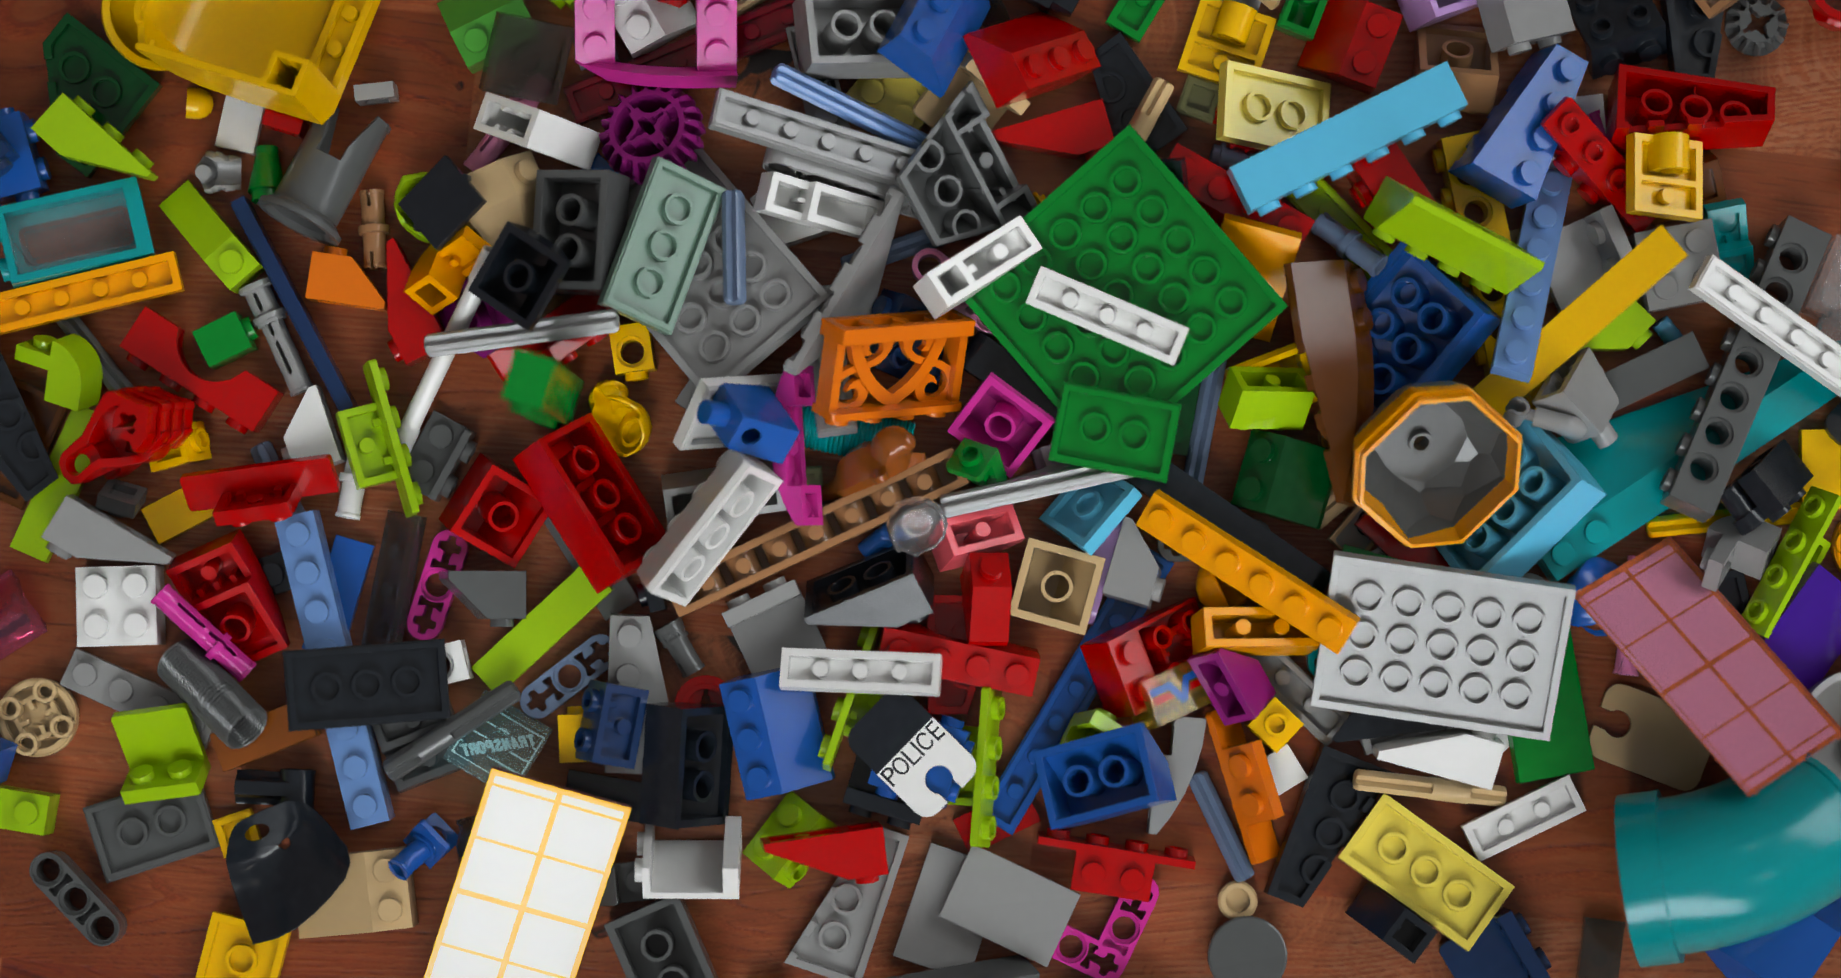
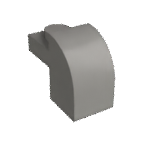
M1726 516L1713 522L1708 528L1701 554L1703 558L1700 568L1705 570L1701 586L1716 592L1730 568L1761 580L1776 552L1782 528L1764 521L1754 530L1742 536L1734 526L1733 522L1735 519L1732 516Z

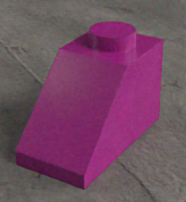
M1223 648L1192 655L1188 659L1224 726L1256 719L1276 694L1261 664L1256 659Z

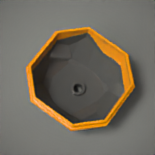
M1452 381L1406 384L1396 390L1361 425L1354 437L1352 500L1405 547L1418 548L1462 544L1518 491L1522 434L1467 385ZM1424 436L1419 443H1414L1416 438Z

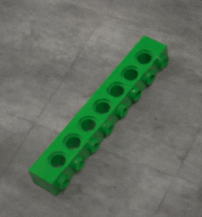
M515 349L501 398L510 402L509 410L516 412L539 426L557 430L561 428V425H567L573 421L585 382L557 360Z

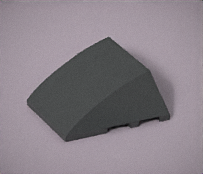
M973 81L967 82L896 176L932 246H939L997 230L1019 215L1024 218L1038 205L1028 185L1018 183L985 119L990 116V113Z

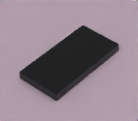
M444 639L282 651L288 732L450 718Z

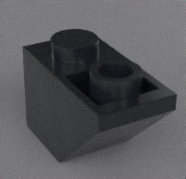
M1370 881L1365 884L1345 911L1347 915L1413 964H1415L1438 933V931Z

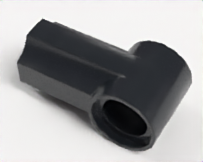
M280 768V771L238 769L234 787L235 804L276 805L292 800L306 803L314 809L316 770Z

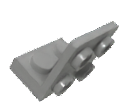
M1613 205L1602 208L1583 219L1562 227L1549 291L1559 313L1632 250Z

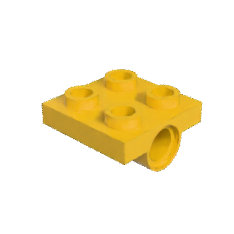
M1200 0L1176 71L1219 84L1220 64L1226 60L1261 67L1277 19L1258 13L1256 9L1232 0Z
M1634 132L1626 135V214L1687 222L1702 220L1703 142L1689 140V135L1683 132H1662L1654 135Z

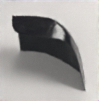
M287 800L266 808L238 822L231 832L227 847L226 864L253 945L277 939L297 929L322 907L346 879L351 863L348 847L315 809L301 801ZM253 825H268L269 832L262 839L250 841L245 838L246 831ZM288 837L291 842L290 846L287 849L280 848L279 844Z

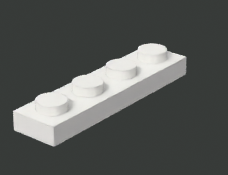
M1043 266L1040 267L1025 302L1175 366L1190 330L1186 326Z
M782 647L779 687L781 690L940 697L943 657L942 654Z

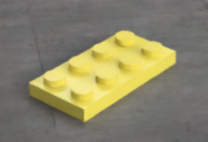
M1384 793L1337 857L1467 952L1470 951L1515 887Z

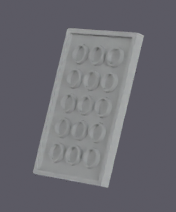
M702 148L694 150L698 162L687 161L685 163L687 170L726 188V190L737 189ZM634 179L629 184L627 224L642 187ZM746 198V302L742 305L732 306L727 305L723 300L721 202L672 335L665 336L646 327L696 387L700 378L746 376L810 321L815 311H821L823 304L830 296L759 213L753 211L752 205Z
M1334 550L1327 597L1359 616L1361 620L1338 655L1320 644L1310 706L1550 741L1576 586Z

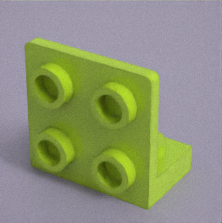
M187 703L113 713L111 721L130 768L120 791L125 805L201 794L211 765Z

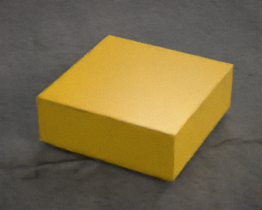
M252 808L212 820L224 858L227 855L229 838L234 826L243 819L253 815ZM257 824L246 831L245 838L247 840L256 841L262 839Z

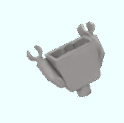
M1589 347L1579 350L1543 382L1532 401L1536 410L1530 409L1526 399L1517 396L1508 402L1505 407L1506 412L1502 416L1515 428L1519 427L1524 419L1532 421V426L1555 432L1572 444L1592 438L1597 447L1603 449L1610 446L1618 438L1617 432L1609 422L1619 404L1618 396L1607 379L1604 369L1600 366Z

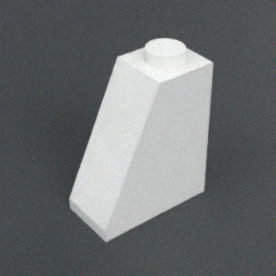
M487 91L473 127L475 130L585 170L591 169L600 144V133Z

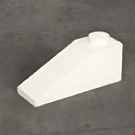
M1021 215L926 273L913 288L934 320H936L1039 252L1042 247Z
M1454 728L1377 743L1373 745L1371 752L1378 760L1492 790L1505 744L1500 738L1495 737L1496 733Z

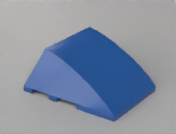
M1841 897L1817 913L1793 925L1756 939L1705 951V953L1726 978H1813L1841 936Z

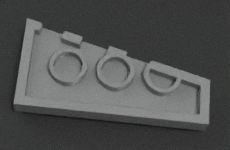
M610 613L608 683L649 690L647 703L668 702L650 614ZM646 711L635 768L629 769L605 765V773L642 774Z
M883 827L889 874L879 875V881L869 884H856L855 879L848 880L838 876L784 963L828 978H863L910 837L909 835Z

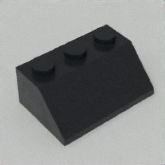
M686 702L646 703L639 823L672 829L725 824V818L729 816L733 742L724 704Z

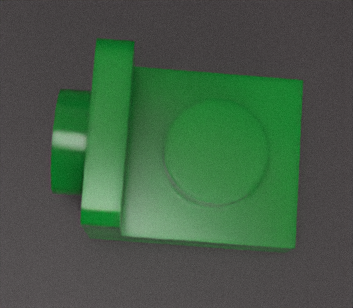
M967 438L962 440L946 464L949 473L966 478L978 486L999 483L1008 479L999 450Z

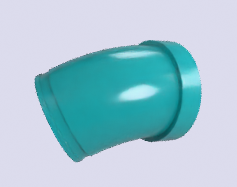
M1806 755L1803 758L1804 762L1750 798L1731 777L1695 791L1662 797L1659 790L1617 795L1614 819L1619 875L1629 933L1640 967L1684 963L1685 954L1723 948L1768 935L1817 913L1841 897V780L1824 764L1810 755Z

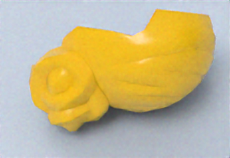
M606 379L598 382L590 392L589 406L592 410V415L617 455L628 457L637 453L648 443L652 431L650 416L640 403L628 398L629 391L626 385L618 380Z

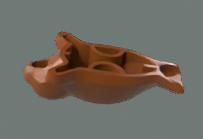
M898 425L885 427L878 431L873 440L853 447L840 460L834 480L821 486L822 501L846 497L873 485L881 484L908 468L925 461L926 455L923 452L911 451L916 446V439L905 428Z

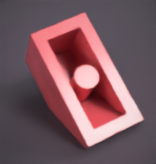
M1013 504L942 519L927 535L939 572L964 567L969 552L999 553L1025 539Z

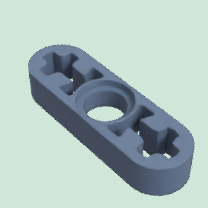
M598 634L590 637L529 684L521 693L520 706L523 712L532 718L547 717L588 686L590 680H596L608 670V662L605 663L602 659L596 660L590 665L596 672L589 676L586 666L577 660L576 656L582 652L584 659L589 658L595 652L592 645L595 642H598L600 645L609 644V636ZM569 664L576 666L581 672L580 683L573 688L564 687L559 681L560 670ZM551 677L554 687L563 693L564 697L558 700L556 693H553L545 700L547 708L544 711L539 707L532 710L529 706V703L533 700L530 693L533 690L538 694L545 692L550 686L544 681Z

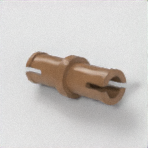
M370 189V193L367 190L359 191L362 225L358 226V235L362 236L363 270L378 271V268L382 271L387 270L386 235L390 234V226L385 223V191L382 189Z

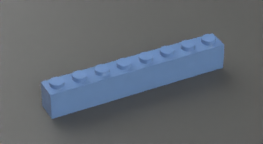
M320 510L294 514L286 520L274 522L305 648L353 646L346 624ZM372 725L326 729L350 830L389 821L394 818L393 805Z

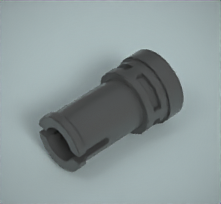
M678 617L654 631L655 637L662 642L663 648L668 649L681 671L683 679L705 667L704 662L702 663L687 637L689 633L685 630L682 618Z

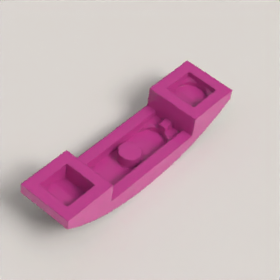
M809 365L796 376L783 371L775 394L800 430L782 464L772 462L774 473L784 480L778 490L796 526L823 525L821 485H807L802 407L812 406V403L816 402L814 368Z

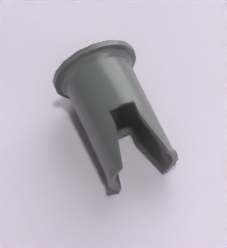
M338 107L335 113L323 125L312 122L275 192L269 195H261L257 203L264 212L282 225L302 236L328 246H338L342 238L338 234L337 226L383 140L392 130L389 124L377 116L346 148L339 160L329 155L340 110Z

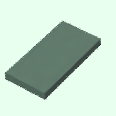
M660 156L653 157L597 304L607 309H614L618 314L665 336L672 335L722 202V193L726 191V188Z

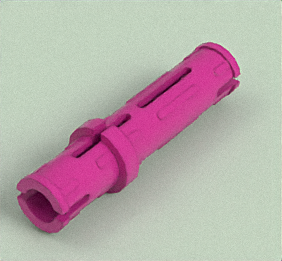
M169 583L150 601L207 652L205 656L210 661L214 658L239 683L257 665L255 661L253 662L230 641L232 639L231 635L227 632L222 634L197 609L180 596Z

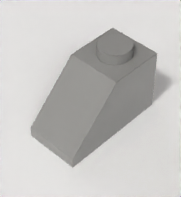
M1125 516L1102 593L1105 597L1151 610L1153 601L1160 602L1166 579L1160 578L1162 572L1132 518Z

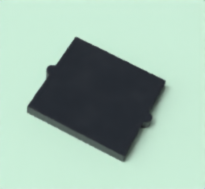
M447 155L398 203L414 223L413 229L422 232L438 251L487 202L471 183V176L463 174Z

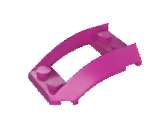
M574 0L575 62L601 78L617 83L661 88H736L738 79L737 0H696V67H664L615 62V0Z

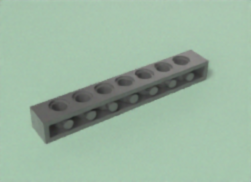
M1788 215L1779 225L1773 224L1769 229L1763 243L1764 246L1768 247L1764 259L1758 258L1750 272L1749 280L1753 281L1755 285L1764 291L1774 292L1778 296L1779 302L1799 315L1832 235ZM1779 256L1789 258L1793 263L1794 270L1785 269L1780 263ZM1738 324L1735 325L1734 329L1729 327L1721 340L1719 349L1723 350L1724 353L1719 364L1714 362L1706 375L1704 383L1709 385L1704 398L1699 397L1695 402L1689 416L1690 419L1694 420L1689 433L1684 432L1674 451V454L1679 455L1678 461L1674 469L1671 467L1667 469L1659 486V489L1664 491L1660 504L1701 523L1711 518L1717 509L1781 357L1779 353L1755 338ZM1735 359L1743 360L1748 364L1750 369L1749 375L1742 374L1737 370ZM1720 394L1729 395L1734 400L1735 410L1727 409L1722 405ZM1706 429H1712L1717 432L1720 437V445H1714L1707 440L1705 436ZM1691 464H1697L1703 468L1705 480H1698L1693 477L1690 471Z

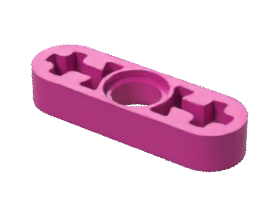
M449 530L439 532L433 539L407 617L408 631L419 640H432L442 633L455 596L448 589L446 594L436 597L427 588L428 579L433 574L439 573V571H449L446 568L433 567L434 560L443 562L446 551L440 548L441 542L449 541L451 536L457 538L456 545L461 547V551L459 554L453 553L448 565H456L455 571H463L469 553V542ZM422 596L431 602L444 603L442 611L433 608L431 620L436 622V627L434 629H427L425 634L420 632L421 626L415 623L416 617L424 616L428 605L420 604Z

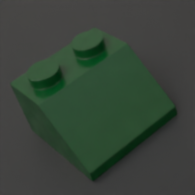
M1252 429L1231 504L1251 513L1320 530L1332 489L1323 453L1325 448L1288 436Z

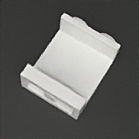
M726 816L724 840H655V826L645 824V832L637 833V856L643 857L635 858L634 869L635 882H642L643 899H739L742 860V816Z

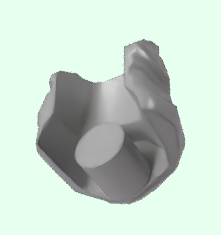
M206 151L195 168L196 177L202 183L205 193L213 194L220 190L225 192L241 190L242 157L236 155L227 156L219 151Z

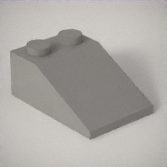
M74 494L66 495L41 536L49 541L46 546L49 551L66 560L73 555L76 558L169 564L177 555Z

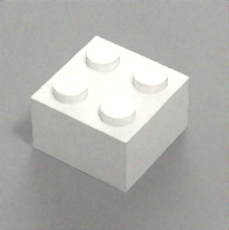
M164 566L75 567L77 647L166 645L165 614L150 602L165 586Z

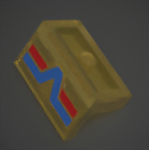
M1187 660L1137 683L1147 710L1131 717L1134 724L1143 722L1147 729L1159 728L1210 704L1211 701Z

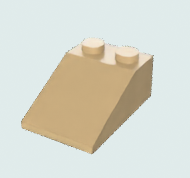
M406 846L349 852L351 863L346 879L322 907L298 927L299 939L412 928L418 925L413 873L407 880H400L391 872L388 866V862L393 857H396Z

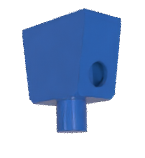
M723 383L719 386L712 401L703 400L697 409L699 423L711 425L723 445L728 449L780 464L784 462L800 433V430L769 386Z

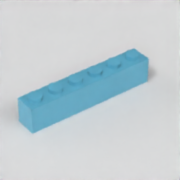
M1445 61L1229 167L1227 174L1247 214L1258 211L1261 217L1280 208L1282 205L1279 200L1292 193L1298 199L1318 189L1315 183L1318 180L1330 176L1331 180L1335 181L1354 171L1351 164L1363 158H1366L1369 164L1390 153L1388 146L1400 140L1406 146L1426 136L1424 128L1437 122L1440 128L1456 122L1462 118L1459 111L1463 110L1468 105V102L1448 62Z

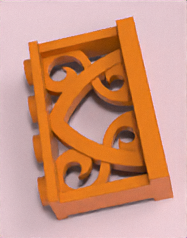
M954 309L934 320L928 310L822 318L820 334L824 335L816 402L812 403L811 411L825 418V423L840 427L847 426L849 421L860 420L865 423L875 424L880 423L882 418L908 421L913 420L914 415L941 418L945 417L947 412L961 411L962 402L959 401L967 342L968 336L974 335L975 320ZM916 340H922L920 346L917 347V349L922 351L920 355L914 353L912 349ZM894 342H899L902 353L915 363L896 384L886 390L875 379L870 368L881 363L891 351ZM878 343V350L873 354L870 352V345ZM944 347L943 358L940 360L938 358ZM846 348L849 364L843 366ZM933 367H937L941 371L938 390L934 393L925 392V387L928 383L933 382L937 385L936 378L929 373ZM854 374L855 377L849 379L842 389L846 393L850 389H854L853 397L851 399L839 400L841 382L849 375Z

